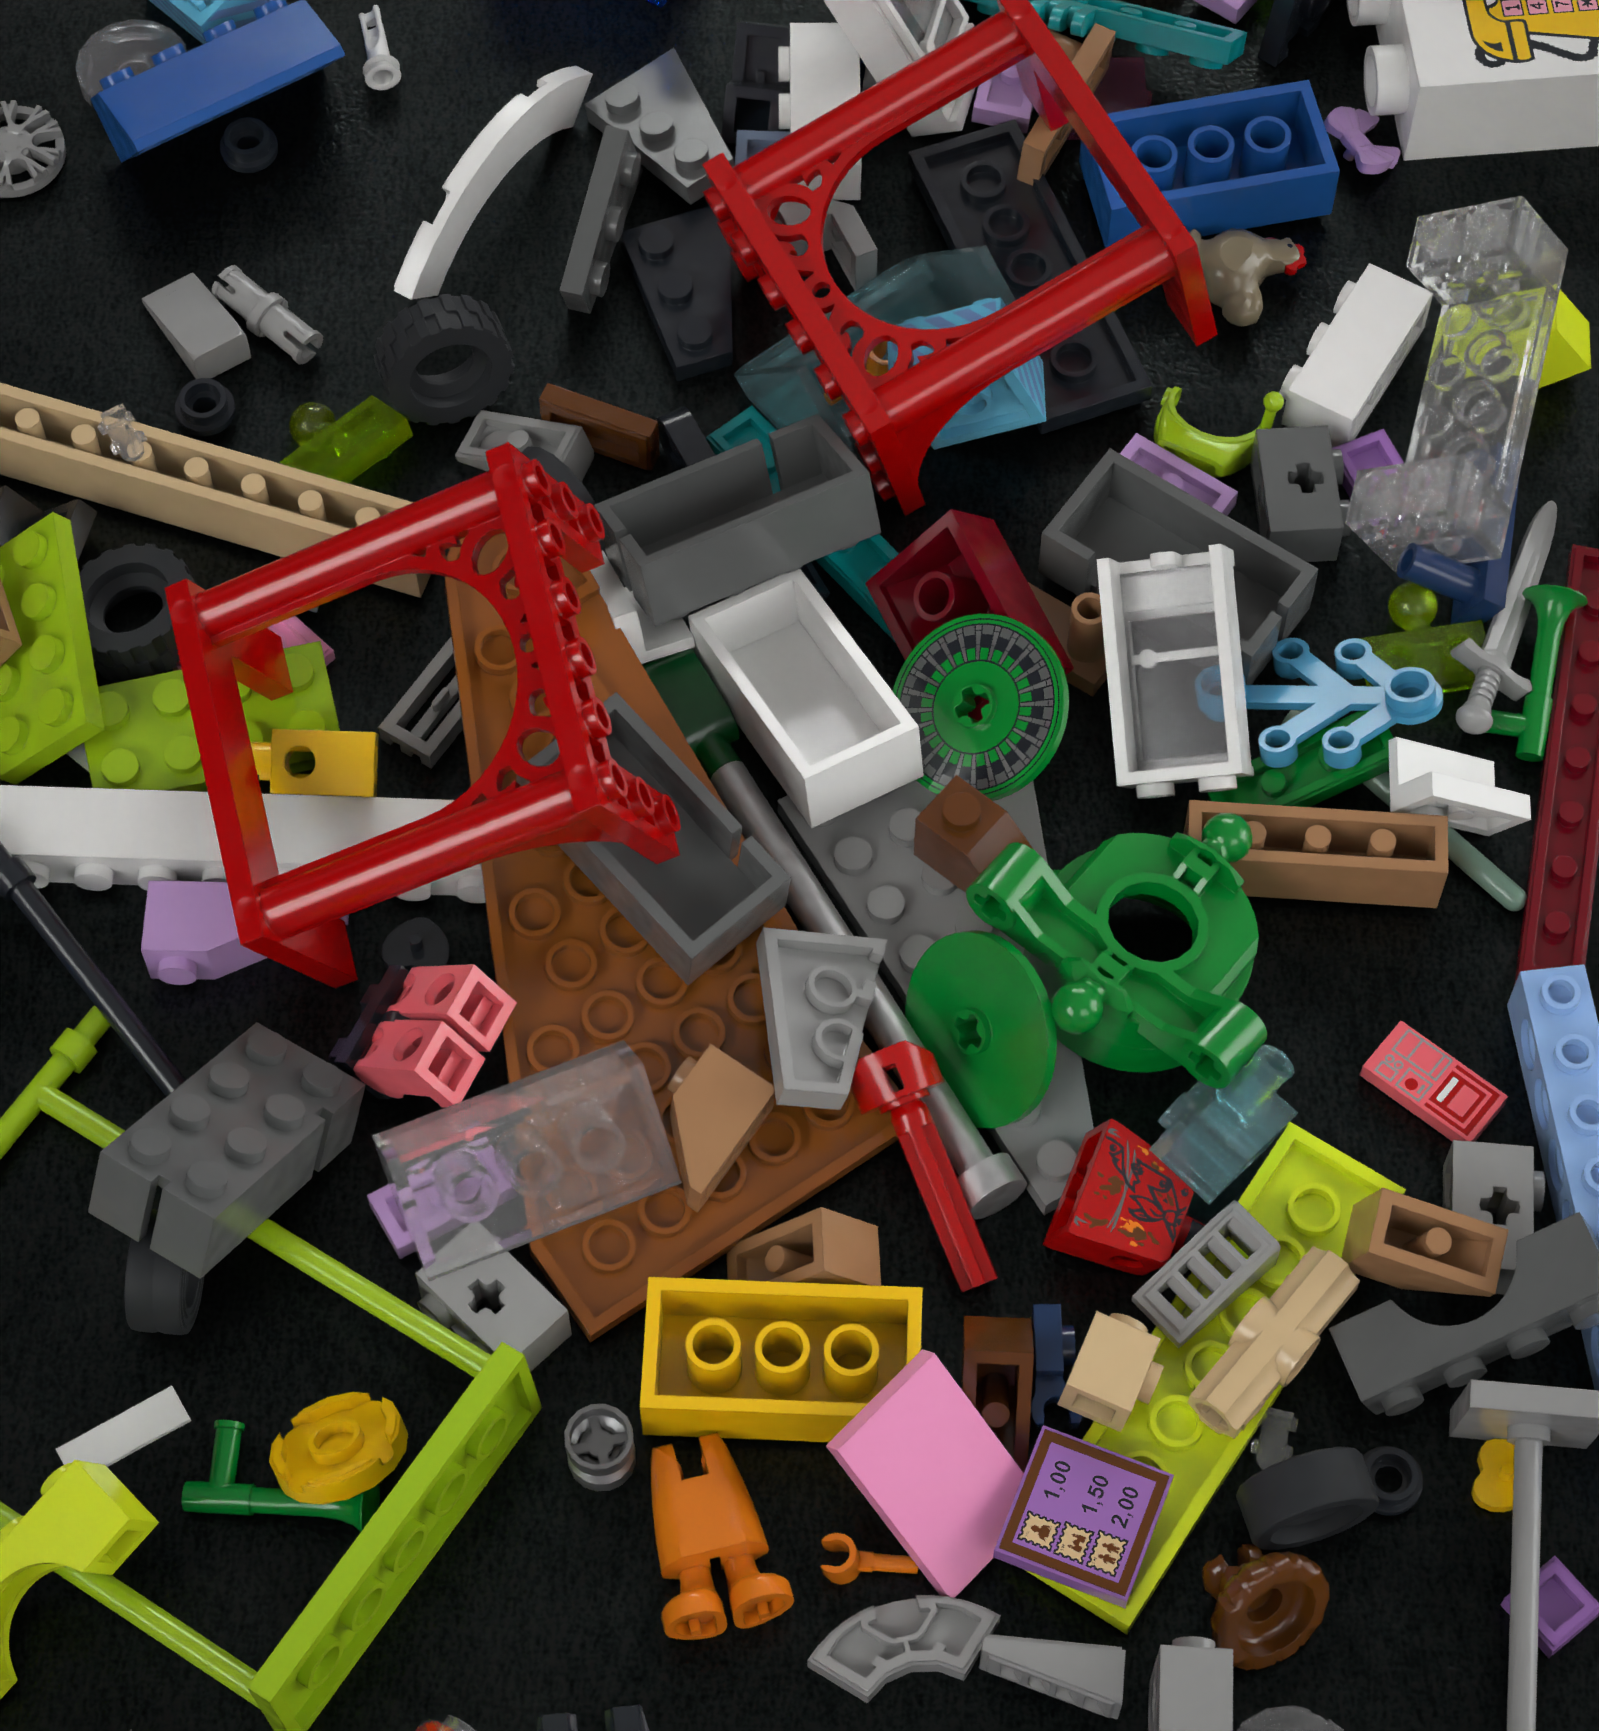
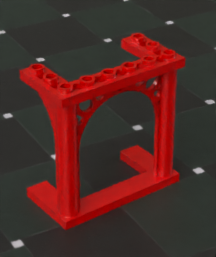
M997 0L1000 10L997 14L736 166L732 167L723 152L702 164L712 186L703 191V194L718 219L717 225L732 250L730 253L747 283L757 278L763 293L775 311L784 306L786 307L792 320L787 322L785 326L800 353L804 356L813 351L821 365L814 368L813 371L831 402L841 396L849 408V411L841 416L856 441L854 446L870 473L872 485L883 502L893 497L904 516L926 504L918 486L919 470L923 458L937 434L969 400L1010 371L1160 284L1163 285L1168 305L1196 346L1218 335L1197 243L1029 0ZM1016 65L1023 92L1050 131H1054L1070 122L1141 228L1004 308L968 324L942 329L906 328L884 322L864 312L853 304L835 284L829 273L824 255L823 233L828 207L839 184L849 170L872 148L1011 66ZM821 175L822 183L818 188L812 191L806 187L809 186L815 177ZM805 181L806 186L800 185L798 183ZM798 202L810 208L809 217L799 224L783 225L774 221L782 203ZM799 240L806 241L808 249L800 256H797L798 254L794 246L788 243ZM801 276H805L808 278L805 281H803ZM819 289H830V292L826 297H815V294ZM832 312L828 320L825 314ZM850 327H858L864 332V335L856 343L851 357L852 341L849 333L845 332V330ZM890 341L895 343L898 347V356L894 366L881 376L870 375L866 371V362L870 352L876 345L882 342ZM925 346L934 351L928 355L917 356L919 363L913 366V350Z
M509 442L485 452L489 471L207 590L187 578L164 588L240 945L333 988H338L358 980L345 921L340 919L341 917L466 868L524 850L575 842L623 843L655 864L680 856L675 832L680 831L681 824L677 809L671 798L667 794H661L646 784L640 776H634L611 758L606 736L612 733L610 717L602 701L595 696L591 675H594L597 670L595 658L586 640L580 636L575 617L581 613L580 599L574 585L565 576L561 558H563L581 573L605 564L599 540L605 538L601 517L591 503L585 504L572 493L564 481H556L545 472L537 459L530 460ZM500 533L506 534L508 550L504 560L493 572L485 575L479 574L477 565L481 549L493 536ZM451 547L461 548L460 558L448 561L445 550ZM404 574H437L456 579L476 589L492 604L502 618L513 644L517 664V694L513 716L502 745L491 764L466 792L439 811L279 875L237 681L271 701L293 692L281 636L267 627L375 582ZM515 576L514 584L519 589L520 594L514 599H508L505 586ZM531 638L534 650L526 652V643ZM542 693L546 695L543 701L549 708L551 717L536 715L534 704L537 697ZM536 732L553 734L557 739L560 751L559 757L554 763L547 766H535L528 763L522 749L526 738ZM512 770L530 782L521 786L516 781H513L506 789L502 790L503 778L506 773Z

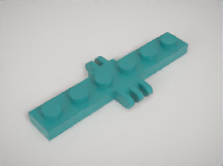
M966 0L977 3V10L981 13L993 16L1000 12L997 0ZM1029 0L1048 29L1062 32L1070 28L1071 35L1086 38L1094 24L1097 23L1116 31L1115 39L1119 38L1135 42V49L1139 52L1154 56H1166L1169 54V51L1190 56V64L1205 69H1221L1223 64H1230L1243 55L1247 36L1245 31L1119 0Z

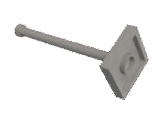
M1471 1379L1450 1409L1449 1437L1480 1440L1507 1439L1508 1443L1514 1445L1507 1731H1536L1543 1446L1587 1449L1599 1435V1391Z

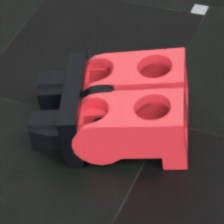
M475 964L419 966L411 968L410 971L402 965H390L379 984H370L360 1001L361 1016L350 1035L338 1039L329 1055V1060L338 1069L366 1084L365 1089L377 1099L389 1100L390 1097L399 1099L403 1098L405 1094L431 1097L441 1107L458 1109L486 1059L479 1052H490L517 1002Z

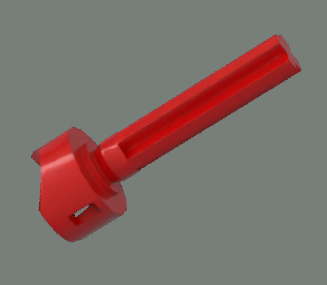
M904 1040L860 1058L854 1071L850 1089L861 1116L878 1110L881 1115L890 1112L892 1126L959 1290L962 1293L997 1279L998 1276L931 1112L922 1100L930 1095L929 1089L945 1082L931 1051ZM897 1068L904 1088L897 1092H894L887 1075V1071Z

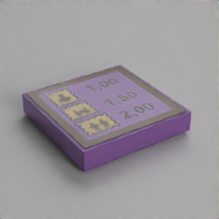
M1043 1425L995 1546L993 1558L1126 1608L1174 1475Z

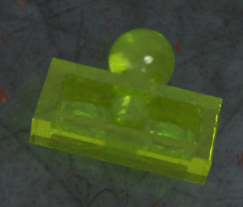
M373 395L337 421L334 413L326 405L319 402H307L301 404L293 411L289 421L291 436L301 447L279 463L349 483L375 463L389 456L393 450L414 435L406 417Z
M1405 582L1399 585L1389 597L1388 612L1393 622L1406 631L1361 639L1371 645L1372 653L1394 670L1404 667H1419L1429 671L1434 676L1435 681L1441 686L1443 693L1471 689L1475 681V674L1454 659L1450 651L1468 638L1473 639L1482 648L1486 637L1482 620L1431 627L1430 623L1435 618L1438 608L1434 592L1412 582ZM1365 679L1367 686H1373Z

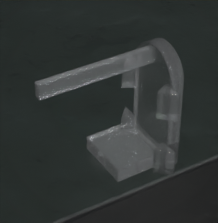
M123 403L101 413L102 421L97 428L102 436L108 434L112 444L109 447L114 456L120 454L126 461L139 460L144 454L142 442L148 439L143 431H135L132 427L131 422L135 421L132 413L126 411Z
M1268 1408L1264 1419L1260 1424L1262 1425L1260 1439H1254L1251 1446V1453L1257 1454L1256 1461L1262 1470L1292 1457L1293 1448L1287 1445L1289 1431L1296 1432L1298 1419L1293 1417L1294 1413Z

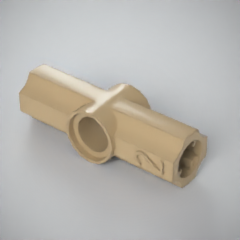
M1313 1246L1302 1257L1290 1275H1287L1270 1299L1264 1296L1256 1302L1231 1336L1228 1350L1189 1396L1188 1404L1195 1410L1203 1423L1216 1433L1225 1434L1235 1439L1245 1429L1247 1423L1261 1410L1278 1385L1286 1387L1296 1377L1320 1342L1319 1335L1358 1288L1360 1280L1350 1270L1347 1262L1330 1250L1324 1251Z

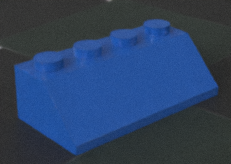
M272 0L255 8L253 12L257 20L237 29L234 20L231 19L203 32L202 35L206 43L186 52L181 42L151 56L155 67L135 76L129 66L99 80L103 91L97 93L90 100L122 163L324 69L345 56L340 43L306 0H299L290 5L287 4L286 0Z

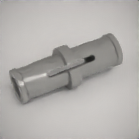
M236 265L227 267L219 274V277L229 285L225 288L222 284L215 281L212 286V294L246 319L247 329L257 337L267 336L288 353L299 365L308 362L315 356L316 353L306 345L310 342L316 348H320L323 335L317 330H313L288 310V302L282 296L275 292L267 293L247 277Z

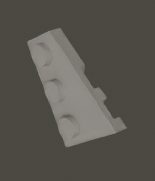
M763 927L756 942L776 1105L841 1110L849 1095L864 1035L862 1031L868 1008L873 1000L877 984L875 980L888 939Z

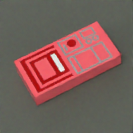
M1401 1020L1365 1062L1360 1073L1361 1077L1452 1142L1453 1140L1475 1142L1504 1107L1508 1098L1502 1091Z

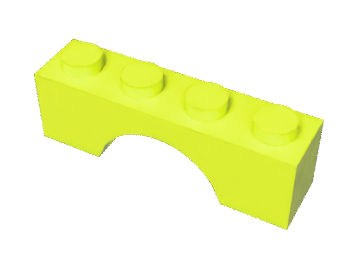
M74 1460L72 1463L59 1467L43 1483L40 1490L43 1496L27 1514L13 1519L0 1530V1700L18 1681L10 1657L9 1632L14 1612L27 1590L46 1574L64 1567H71L85 1573L113 1575L159 1523L105 1464Z

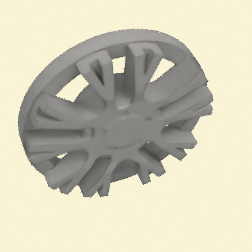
M11 100L10 104H7L6 101H1L0 121L6 120L8 126L0 128V197H21L42 189L58 175L65 162L66 144L58 122L50 117L46 109L43 111L39 105L35 109L18 106L16 100ZM15 119L26 120L22 124H15ZM55 139V148L37 147L40 143ZM35 159L48 164L46 168L35 162ZM27 170L32 177L27 181L13 184L11 175Z

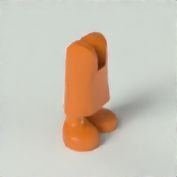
M718 1432L699 1436L702 1454L701 1463L704 1473L701 1476L684 1479L682 1468L676 1459L672 1443L652 1449V1508L661 1574L664 1579H679L681 1594L672 1598L664 1606L661 1615L664 1632L669 1638L681 1640L705 1639L720 1635L726 1630L727 1619L723 1603L715 1589L711 1575L710 1559L719 1557L721 1569H724L729 1591L730 1609L736 1627L744 1629L763 1624L784 1613L794 1603L791 1586L786 1578L774 1573H760L755 1560L767 1554L769 1546L746 1485Z

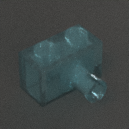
M1262 1045L1254 1053V1057L1242 1068L1227 1087L1216 1089L1198 1081L1188 1093L1184 1092L1159 1118L1158 1122L1166 1131L1149 1150L1210 1205L1265 1152L1298 1114L1296 1110L1276 1093L1281 1085L1287 1082L1294 1074V1067L1291 1061L1279 1049L1270 1045Z

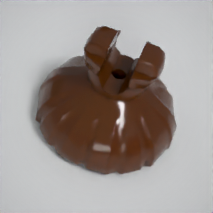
M1242 1544V1547L1237 1549L1238 1566H1228L1223 1555L1220 1554L1205 1564L1202 1578L1205 1590L1217 1599L1211 1617L1212 1640L1215 1641L1217 1648L1233 1649L1234 1667L1245 1670H1259L1274 1665L1276 1661L1286 1659L1296 1653L1300 1645L1306 1643L1315 1629L1322 1623L1327 1603L1330 1600L1329 1583L1320 1566L1314 1561L1309 1560L1306 1556L1292 1552H1274L1263 1556L1260 1548L1254 1544Z

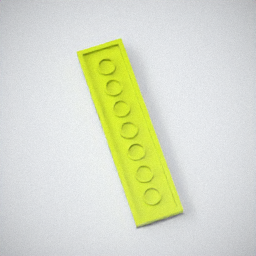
M1291 1122L1288 1124L1238 1201L1280 1244L1281 1249L1276 1265L1179 1349L1156 1326L1152 1335L1161 1338L1152 1361L1163 1365L1164 1368L1149 1404L1136 1399L1121 1432L1094 1421L1082 1439L1174 1475L1126 1608L1027 1571L1028 1573L1123 1633L1128 1634L1283 1387L1280 1384L1261 1410L1247 1423L1245 1429L1235 1439L1225 1434H1218L1203 1423L1195 1410L1188 1404L1190 1394L1228 1350L1231 1336L1249 1310L1262 1297L1266 1296L1270 1299L1287 1275H1290L1302 1257L1313 1246L1324 1251L1330 1250L1340 1258L1342 1257L1354 1204L1381 1188L1403 1195L1406 1189ZM1229 1236L1225 1238L1246 1260L1249 1258ZM1211 1251L1204 1256L1225 1279L1232 1274ZM1191 1272L1187 1281L1207 1299L1212 1292ZM1176 1295L1171 1305L1186 1319L1193 1311Z

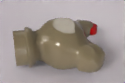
M1231 228L1221 232L1212 239L1203 240L1201 239V234L1196 229H1192L1191 232L1188 231L1198 246L1210 302L1221 307L1222 315L1228 322L1236 326H1247L1257 323L1263 310L1259 286L1266 277L1279 273L1295 275L1298 269L1306 265L1304 247L1300 244H1294L1290 238L1282 240L1272 237L1263 238L1244 229Z

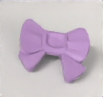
M1337 107L1326 117L1324 125L1326 131L1340 139L1341 143L1345 146L1346 151L1343 157L1348 161H1353L1355 158L1356 167L1363 174L1373 175L1382 173L1388 168L1393 169L1401 154L1400 149L1397 147L1373 145L1364 135L1375 128L1380 120L1379 117L1371 116L1369 112L1361 109Z

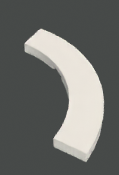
M571 66L547 74L537 80V87L539 88L527 97L521 93L516 95L494 116L463 154L442 186L446 192L445 202L433 224L423 221L418 229L395 282V292L410 300L437 296L439 294L448 269L467 231L501 180L540 141L555 132L574 126L592 78V73L578 66Z

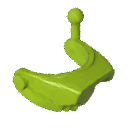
M1175 386L1172 389L1168 387L1161 401L1162 408L1155 422V444L1214 478L1232 475L1244 469L1250 463L1256 429L1238 437H1219L1201 432L1189 425L1177 413L1175 407L1179 402L1182 388ZM1275 391L1269 392L1264 397L1263 405L1265 406V412L1257 429H1271L1277 411L1282 409L1284 405L1283 396Z

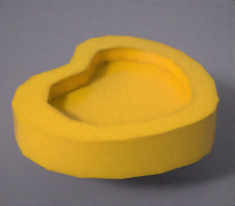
M1494 1438L1486 1441L1478 1453L1477 1462L1480 1474L1472 1485L1471 1495L1474 1502L1483 1509L1490 1512H1507L1513 1510L1514 1445L1508 1443L1507 1439Z

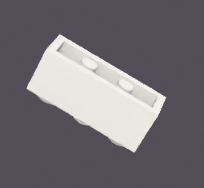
M790 23V46H778V82H790V93H779V129H790L791 134L860 93V56L838 23ZM862 159L849 170L839 184L832 199L860 200ZM818 175L809 186H806L805 181L798 184L804 185L813 191L821 185L822 176Z
M1370 263L1357 283L1348 280L1335 303L1333 312L1336 313L1333 321L1330 325L1324 322L1319 324L1307 348L1308 360L1303 367L1296 364L1293 365L1282 384L1280 394L1286 400L1281 424L1289 428L1328 425L1332 448L1354 440L1425 328L1433 292Z

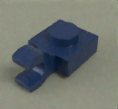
M1033 1304L1031 1319L1034 1346L1032 1378L1034 1397L1031 1403L1030 1422L1034 1430H1041L1044 1425V1408L1051 1403H1058L1066 1385L1063 1380L1064 1367H1072L1075 1363L1074 1326L1062 1325L1061 1304ZM1068 1410L1070 1430H1076L1080 1426L1082 1415Z

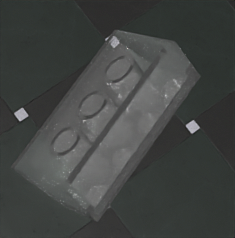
M624 1040L372 1136L392 1195L428 1281L435 1280L682 1183L643 1062Z

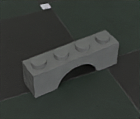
M1581 1213L1573 1214L1517 1240L1516 1268L1507 1292L1495 1307L1473 1321L1452 1326L1425 1323L1408 1315L1390 1299L1330 1327L1331 1335L1360 1401L1375 1415L1384 1411L1387 1416L1400 1415L1422 1404L1424 1401L1422 1394L1445 1383L1451 1388L1460 1387L1468 1384L1471 1379L1477 1380L1487 1372L1485 1365L1510 1354L1513 1359H1520L1539 1352L1549 1345L1550 1340L1548 1336L1574 1325L1576 1330H1583L1598 1325L1599 1244L1591 1227Z

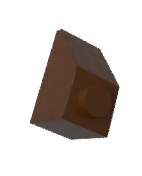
M958 775L944 787L915 819L914 855L965 893L967 888L1009 843L1017 842L1033 849L1006 810Z
M964 1316L960 1388L1024 1473L1028 1464L1034 1361L1032 1319Z

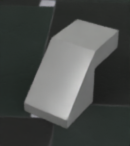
M832 199L824 224V251L832 249L855 292L876 285L878 251L854 206ZM798 202L782 203L774 221L783 225L799 224L809 217L810 208ZM804 240L788 242L794 246L798 254L797 256L803 255L808 249V244Z

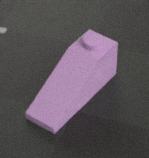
M148 882L141 952L151 979H160L173 985L191 984L196 979L215 980L267 958L240 945L227 882ZM349 915L341 917L340 919L345 921V925H348Z

